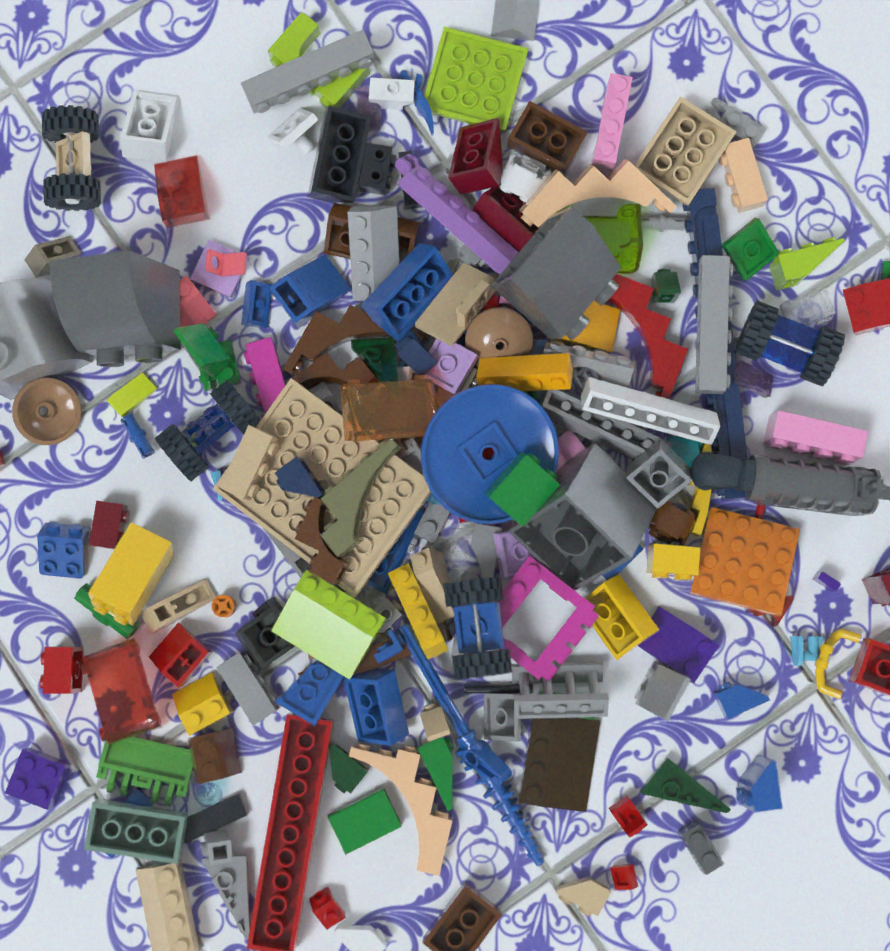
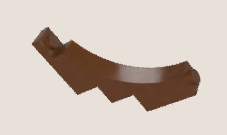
M352 305L348 307L340 323L315 311L283 370L286 374L293 377L295 373L302 369L304 365L303 358L313 363L316 357L326 352L328 353L330 350L353 339L391 336L374 323L367 313ZM415 325L410 329L418 336L422 343L429 342L431 335L416 328Z

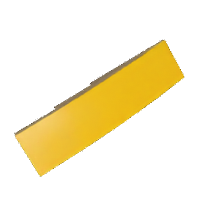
M703 443L700 453L711 452V445ZM691 481L688 486L696 489L688 509L697 513L694 518L695 525L690 534L700 536L707 517L712 489L703 491L698 489L693 481Z

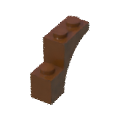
M327 352L316 357L311 365L297 372L293 378L307 390L323 381L325 384L345 385L359 393L362 398L380 385L379 381L360 357L349 362L345 369L341 371Z
M314 497L313 500L311 499L307 503L305 508L307 513L303 521L301 520L295 529V533H297L295 539L318 550V554L315 553L310 561L311 569L309 572L332 584H340L349 563L341 557H337L321 537V534L325 532L324 516L327 506L320 497Z

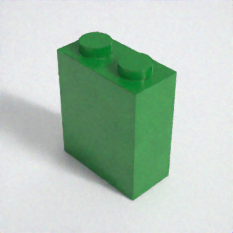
M520 452L484 493L522 527L560 486L555 481L557 476L548 468L543 470L538 465L541 461L531 452L528 455Z

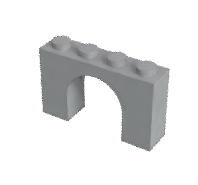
M546 341L543 355L570 353L573 368H591L602 377L603 381L629 388L634 370V361H631L630 358L626 356H609L604 351L591 352L581 346L569 347L559 341ZM545 390L535 391V399L540 400V397Z

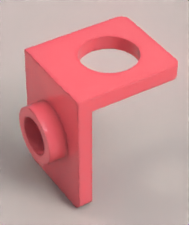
M208 249L206 271L221 277L244 275L246 273L247 254L244 252L222 254ZM213 256L216 257L218 263L216 269L212 266Z

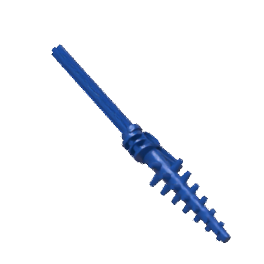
M406 623L397 630L459 735L456 738L459 744L458 750L455 751L456 756L462 757L460 763L466 765L464 767L465 771L475 769L481 778L476 780V784H485L488 788L483 798L486 799L493 796L496 802L492 806V810L501 809L504 814L500 819L501 822L508 821L512 827L509 830L510 834L518 836L520 839L518 844L524 846L528 852L527 856L533 860L536 866H540L544 863V859L537 850L536 840L530 837L532 836V832L528 831L530 826L524 825L526 818H521L524 815L523 811L517 812L520 809L519 804L515 805L518 799L516 797L510 799L514 795V791H509L512 785L508 783L503 786L502 784L511 777V769L491 750L486 741L476 738L475 735L477 733L474 729H469L432 663L427 659L409 623Z

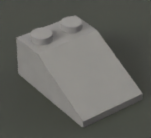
M656 664L655 667L651 666L645 676L648 679L645 686H640L634 697L637 699L635 704L669 721L691 679L660 664Z

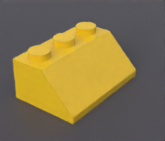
M620 574L603 582L585 598L595 606L593 611L599 615L592 627L616 661L659 631Z

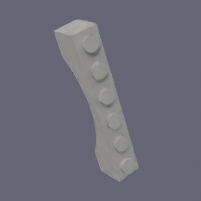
M475 523L471 548L477 558L481 578L493 577L494 569L499 570L493 534L501 532L502 528ZM457 635L454 636L451 659L454 655H460L458 652Z

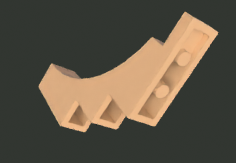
M624 159L608 178L590 164L573 184L555 169L519 211L523 213L521 219L530 227L533 224L539 227L548 217L564 207L591 198L614 197L633 201L645 207L654 199L655 201L652 204L659 211L663 212L665 210L669 213L677 206L629 160Z

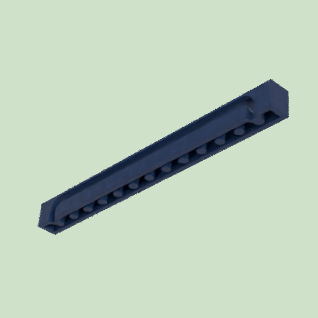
M715 188L699 189L689 205L682 203L683 211H687L688 220H685V231L690 235L687 249L688 254H692L693 263H690L691 276L695 277V284L692 289L693 297L697 298V302L700 258L702 255L723 256L719 218L716 211ZM698 306L695 307V316H696V319H697V308H698ZM728 321V330H731L732 334L731 343L727 345V352L731 353L730 366H727V375H730V387L726 388V392L723 394H706L705 398L706 406L710 407V411L717 412L720 423L719 431L711 445L712 452H715L716 455L730 456L744 461L748 460L732 325L731 321ZM733 488L716 490L717 495L721 496V501L745 499L746 491H735Z

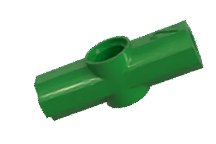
M85 583L80 587L74 599L91 611L95 619L106 626H110L126 639H130L140 626L138 621L135 622L134 626L128 623L125 626L116 622L114 616L108 613L102 615L93 609L94 606L88 593L92 586Z

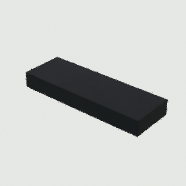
M240 794L188 816L183 844L203 836L204 833L212 832L247 816L248 813Z

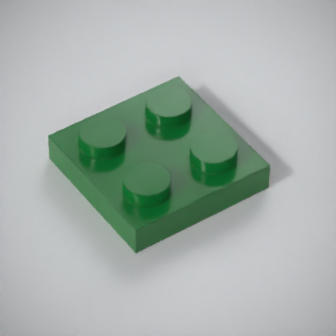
M759 218L752 219L721 244L727 256H730V261L733 263L740 278L744 281L750 279L779 255L776 246Z

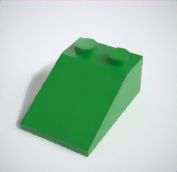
M201 323L173 330L199 366L211 378H214L233 363L230 358L233 355L225 344L221 346L216 339L219 338V335L212 326L207 328Z

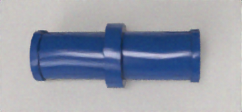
M133 413L124 416L120 421L130 435V442L135 444L142 459L155 453L146 438L145 430L140 428Z

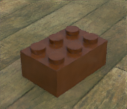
M529 101L508 137L507 147L521 155H526L540 161L546 166L545 168L552 172L556 169L566 176L584 145L588 132Z
M464 881L423 936L422 943L432 951H476L502 916V910Z

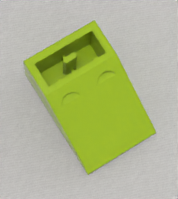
M831 237L823 240L822 244L814 245V243H808L801 246L799 250L793 251L792 248L780 251L779 255L769 265L776 291L797 286L845 241L844 238L836 240V237Z

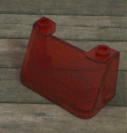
M135 638L83 656V661L80 662L83 675L87 674L101 721L102 727L99 728L102 742L107 741L108 745L163 728L160 716L156 712L157 707L154 703L143 660L139 655L140 647Z

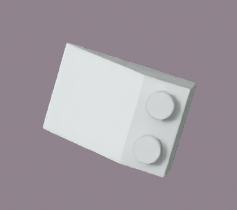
M133 91L120 137L122 157L167 162L177 105L176 96Z

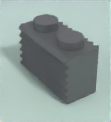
M697 820L678 830V834L683 840L682 842L688 848L687 850L703 874L708 875L724 865L723 860Z

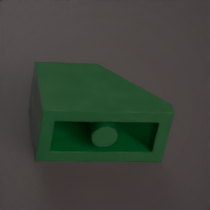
M659 269L653 273L651 277L652 288H654L652 303H674L681 294L677 272H671L670 269Z
M333 741L329 746L332 779L336 782L334 786L343 793L348 791L351 794L369 769L357 759L349 757V753Z

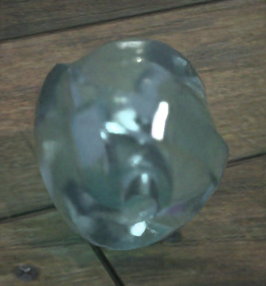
M205 783L198 788L196 798L204 806H213L221 799V789L215 783Z

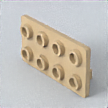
M463 263L415 322V327L453 346L496 292L491 287L496 279Z

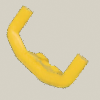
M846 629L834 631L824 644H821L819 658L816 659L814 664L816 666L817 689L821 693L837 699H841L843 691L825 684L824 671L828 668V659L830 654L832 655L833 646L840 638L859 643L861 634Z

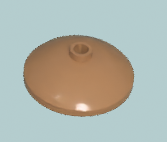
M495 307L484 310L471 321L465 335L466 349L479 356L475 363L478 367L480 358L530 355L533 346V335L528 322L521 314L509 308ZM498 342H503L504 346L502 348H497L496 344Z
M39 378L27 383L19 390L13 401L12 417L17 430L27 440L40 445H55L65 441L74 433L80 422L81 406L76 393L69 385L54 378ZM42 407H45L47 409L45 415H41L40 409Z

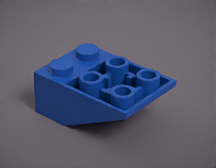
M326 255L287 274L269 287L275 299L297 328L311 320L315 311L322 312L351 291L349 285Z

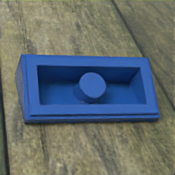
M255 280L246 282L241 325L268 328L272 294L269 287L273 284Z

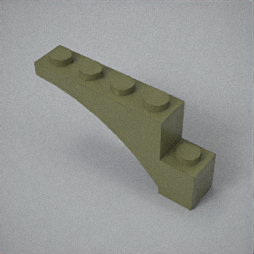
M392 438L390 440H383L377 446L378 450L375 453L363 457L359 462L361 465L355 470H348L342 476L343 480L337 485L333 484L325 490L324 493L326 495L321 500L338 521L333 520L324 527L325 532L321 534V537L337 557H345L361 543L358 536L365 501L381 470L402 448L397 440Z

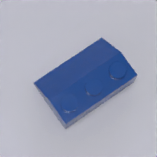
M374 669L353 674L350 680L346 677L343 678L358 742L392 746L409 735L395 670Z
M757 755L738 780V788H735L737 801H741V805L754 813L783 809L776 761L763 755Z

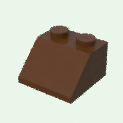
M233 728L187 738L197 784L220 780L242 773Z

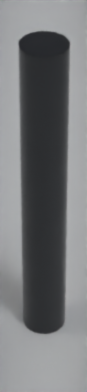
M464 684V694L520 693V684ZM529 684V693H533V684Z

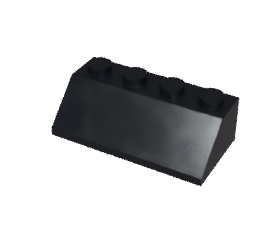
M332 106L327 107L322 121L307 197L328 203L355 202L371 121L370 116Z

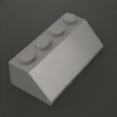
M352 206L348 211L353 301H365L400 264L397 206Z

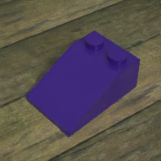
M659 606L651 617L659 631L638 647L669 669L691 679L690 683H695L720 645Z

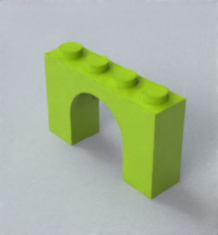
M301 12L268 49L269 61L272 65L277 67L303 56L307 48L320 35L319 25L305 13ZM369 67L356 69L347 77L333 79L326 86H317L311 89L308 94L318 97L320 99L319 102L326 109L328 106L341 108L369 76Z

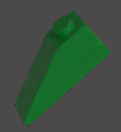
M443 736L419 745L418 750L449 811L452 809L451 751L454 750V747L449 737L444 738Z

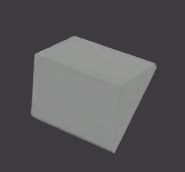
M495 0L491 36L534 41L539 0Z
M519 693L484 694L485 740L521 741V719H514V695H520Z

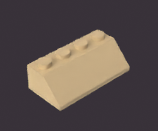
M181 859L177 864L163 862L135 869L152 951H200Z

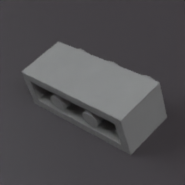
M239 652L216 668L251 724L255 725L278 710L277 703H275L277 698L272 692L268 693L264 687L267 683L261 673L256 674L252 668L255 664L249 654L244 655L243 652Z

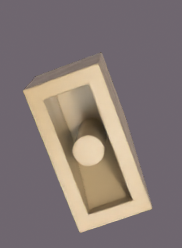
M436 703L424 706V711L420 712V717L428 742L449 735L451 731L442 706H437Z

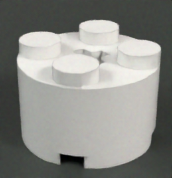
M511 154L501 176L500 189L506 193H514L520 196L522 201L527 202L551 175V171L546 172L544 170L546 166L532 157L523 155L521 159L516 158L518 154Z

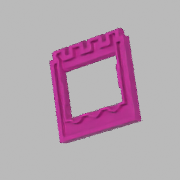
M529 556L503 589L504 600L494 602H499L503 628L541 579L549 585L548 588L566 602L569 601L577 607L535 662L526 655V652L509 639L506 640L503 637L504 649H510L511 658L538 680L543 677L550 681L558 671V668L552 662L555 660L562 665L573 651L566 644L570 642L576 647L587 633L580 627L583 623L590 629L599 615L593 611L595 608L593 604Z

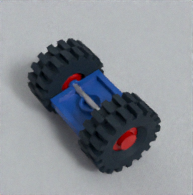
M501 577L444 583L446 607L460 606L453 607L458 652L460 654L452 656L455 680L512 673L510 649H504L499 602H494L504 600Z

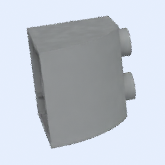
M32 278L0 283L1 396L13 400L19 390L33 380L39 378L58 379L92 363L88 354L77 351L67 336L56 309L51 281Z

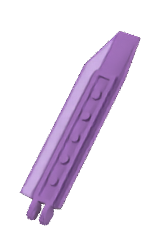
M408 153L403 158L401 157L396 160L395 166L403 175L397 185L495 272L501 274L519 252L482 221L477 213L464 205L460 198L455 197L447 190L443 183L438 182L430 175L427 169L421 167L416 157Z

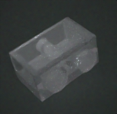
M827 288L784 301L780 305L788 331L795 329L796 332L808 329V325L816 323L817 326L830 322L829 318L836 314Z

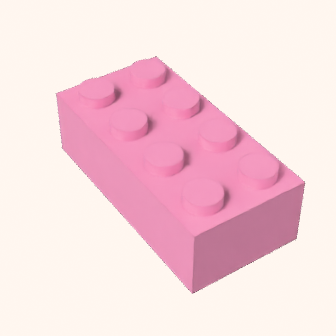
M778 410L769 416L763 443L769 444V447L782 450L783 447L789 448L794 454L805 455L806 452L814 454L813 458L827 460V458L836 459L835 463L849 465V463H855V461L863 458L869 431Z

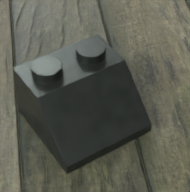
M276 605L234 633L259 670L264 669L295 647L271 631L281 614Z

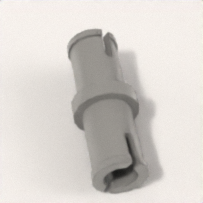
M659 214L658 216L639 215L638 224L640 225H638V229H657L658 232H663L664 230L683 231L684 216L672 217L665 216L664 214Z

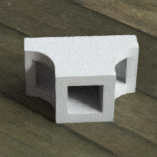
M370 78L369 102L379 104L381 109L403 110V106L413 105L415 81Z

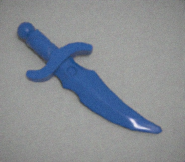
M406 70L400 71L402 80H412ZM418 73L414 86L415 107L424 117L433 136L434 122L427 99L423 97L422 91L419 90L423 78Z

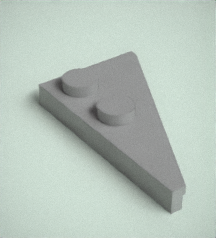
M232 855L233 862L209 866L207 857H203V866L207 868L212 877L213 884L220 892L224 904L233 915L240 933L244 935L245 939H248L251 924L247 855Z

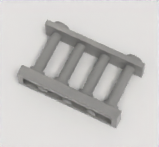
M603 662L563 663L562 665L552 663L558 668V671L550 681L543 677L538 680L521 665L512 664V684H520V695H514V719L608 717V693H599L598 682H603ZM588 682L590 693L576 694L575 683ZM542 683L543 694L530 695L529 684ZM552 683H565L567 694H553Z

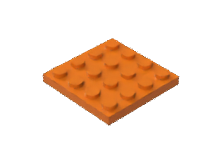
M710 507L700 548L699 574L693 578L690 594L780 617L782 615L800 529Z

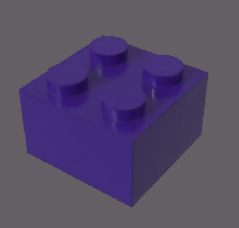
M30 747L22 749L5 794L46 810L55 807L71 763Z

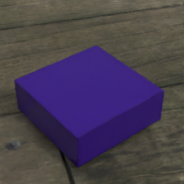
M824 572L816 573L812 579L831 592L837 591L841 586L839 581Z

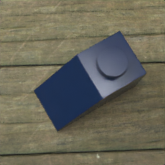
M295 457L275 472L278 478L276 482L283 491L286 490L291 493L320 498L326 495L324 493L325 490L303 458Z

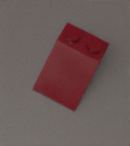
M495 118L459 128L448 179L461 195L500 186L503 171L500 120Z

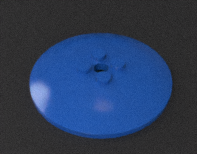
M495 384L479 385L465 389L444 402L427 425L421 445V466L424 479L436 500L445 509L461 519L479 524H497L513 520L484 493L520 452L527 455L531 452L541 461L538 465L543 470L548 468L555 474L559 458L556 431L544 409L534 399L519 390ZM486 447H492L493 456L490 459L482 457V451Z

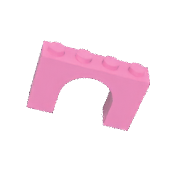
M610 73L601 110L602 117L591 161V165L595 166L606 178L613 172L616 164L633 78Z

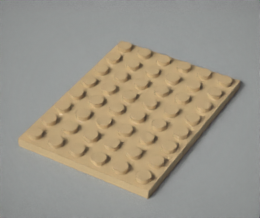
M291 378L257 425V428L279 438V447L275 455L271 456L268 462L269 469L266 475L261 477L258 483L259 490L256 496L251 498V500H243L219 488L228 468L213 490L310 564L315 553L318 554V550L296 540L295 536L297 533H295V529L301 520L303 521L307 513L305 512L306 505L311 499L313 500L314 496L283 491L276 482L278 478L275 472L295 457L303 458L323 489L326 490L331 485L340 483L343 480L342 476L348 470H355L361 465L359 462L363 457L375 453L380 443ZM394 455L381 470L367 496L359 527L358 539L361 543L345 557H341L349 565L340 584L337 585L354 598L358 596L431 494L424 475L397 455ZM328 507L325 510L324 527L333 520L338 521Z

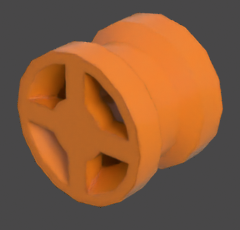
M219 595L213 600L211 608L218 617H230L235 613L237 604L233 597Z

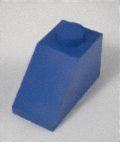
M730 681L717 686L718 691L713 692L726 719L735 717L770 701L769 696L738 684H730Z

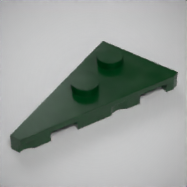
M382 337L351 340V349L356 355L361 358L393 397H399L394 338Z
M667 757L639 791L646 796L649 795L712 811L729 813L731 810Z

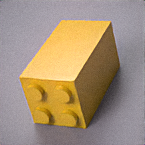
M131 522L88 592L91 603L94 606L93 609L102 615L108 613L114 616V620L126 626L128 623L134 626L174 557L172 542Z

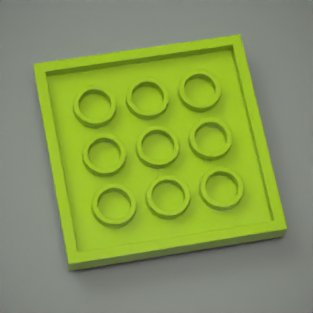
M444 27L424 98L429 103L432 114L471 125L498 118L500 120V132L506 133L528 48Z

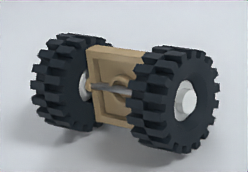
M59 105L57 108L53 106L50 109H45L42 111V136L47 141H54L56 143L57 175L48 176L43 180L45 205L57 210L65 209V211H86L99 207L101 205L100 180L91 176L92 166L90 160L91 143L99 138L98 113L94 110L91 111L90 108L83 109L82 106L73 107V105H68V107Z

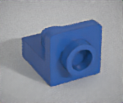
M392 629L389 630L388 634L394 644L390 646L388 642L377 648L378 653L374 656L379 664L404 650L401 645L405 644L399 632L394 633Z

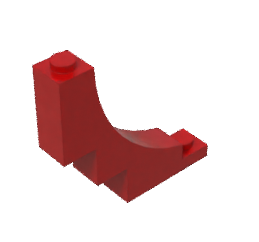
M616 274L612 279L619 286L607 301L620 309L637 329L649 359L650 386L661 390V392L656 391L655 396L669 399L688 348L663 339L671 318L646 309L654 288Z

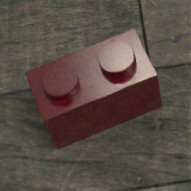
M96 500L89 541L90 546L108 549L116 548L125 533V523L129 522L130 511L127 510L128 506Z

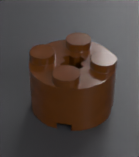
M668 500L656 510L648 526L650 530L648 534L665 544L671 545L672 542L678 543L677 546H684L695 525V514L687 509L680 510L674 507L675 504Z

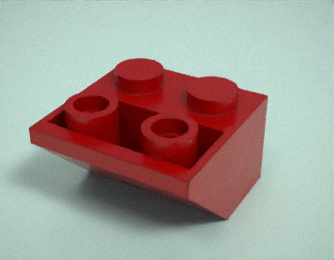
M178 622L149 655V658L158 670L179 688L186 684L213 652Z

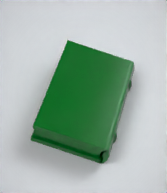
M384 787L374 792L371 791L370 794L327 815L345 855L402 827V823Z

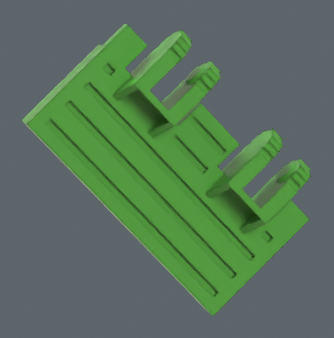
M108 731L98 764L96 778L106 780L108 771L111 770L106 792L112 793L115 789L118 774H125L120 788L121 796L127 795L130 783L131 786L151 790L153 780H156L151 797L152 803H157L159 800L162 784H169L165 797V806L170 807L177 785L176 796L186 798L193 773L190 750Z

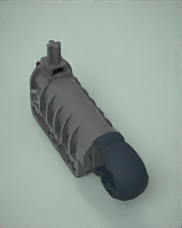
M702 452L693 460L690 469L692 481L698 489L705 491L733 488L735 491H746L745 499L751 500L753 504L847 516H866L876 511L879 504L878 499L890 500V486L883 484L884 479H881L880 471L875 468L868 469L851 466L843 468L835 464L827 466L821 465L819 462L804 463L802 460L770 459L768 456L751 455L749 460L741 461L730 456Z

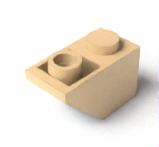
M589 876L557 885L555 889L557 894H559L558 899L568 905L571 902L580 906L579 911L590 917L592 914L597 917L599 916L611 893L607 886Z

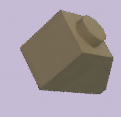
M68 236L34 245L24 260L37 278L50 274V261L77 258L81 255V252L72 238Z

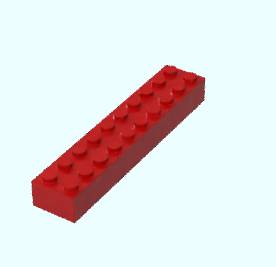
M294 713L286 715L246 949L257 951H296L329 756V746L334 726V720L320 718L314 726Z

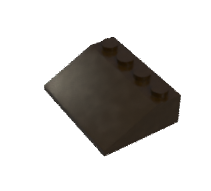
M579 717L531 718L518 797L519 803L586 812L600 720Z

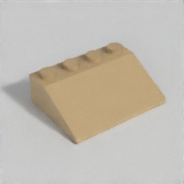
M679 97L634 166L665 196L689 205L737 131L684 98Z

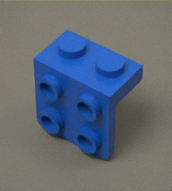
M58 522L45 523L37 535L39 573L47 576L83 578L85 574L84 544L90 535V527L80 524H59Z

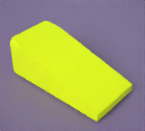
M142 372L111 395L107 402L121 417H124L154 393L157 388Z

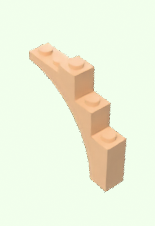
M362 743L352 746L349 757L366 762L381 771L398 787L406 798L414 815L418 831L419 857L417 871L439 876L452 818L448 817L449 813L440 810L431 813L436 785L433 784V780L420 777L419 781L415 780L421 755L420 752H417L416 747L404 745L403 748H398L397 756H393V751L380 748L379 752L370 750V745Z

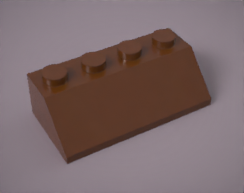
M334 202L328 215L324 245L325 254L350 259L348 211L352 206ZM398 217L399 260L401 263L416 247L420 222Z

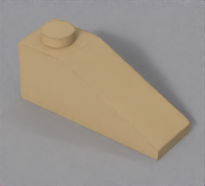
M426 548L411 555L415 578L436 623L440 624L454 618L453 607L456 606L446 607L443 584L449 583L450 579L444 553L432 548Z
M205 579L148 607L141 616L151 634H154L209 604L216 596Z

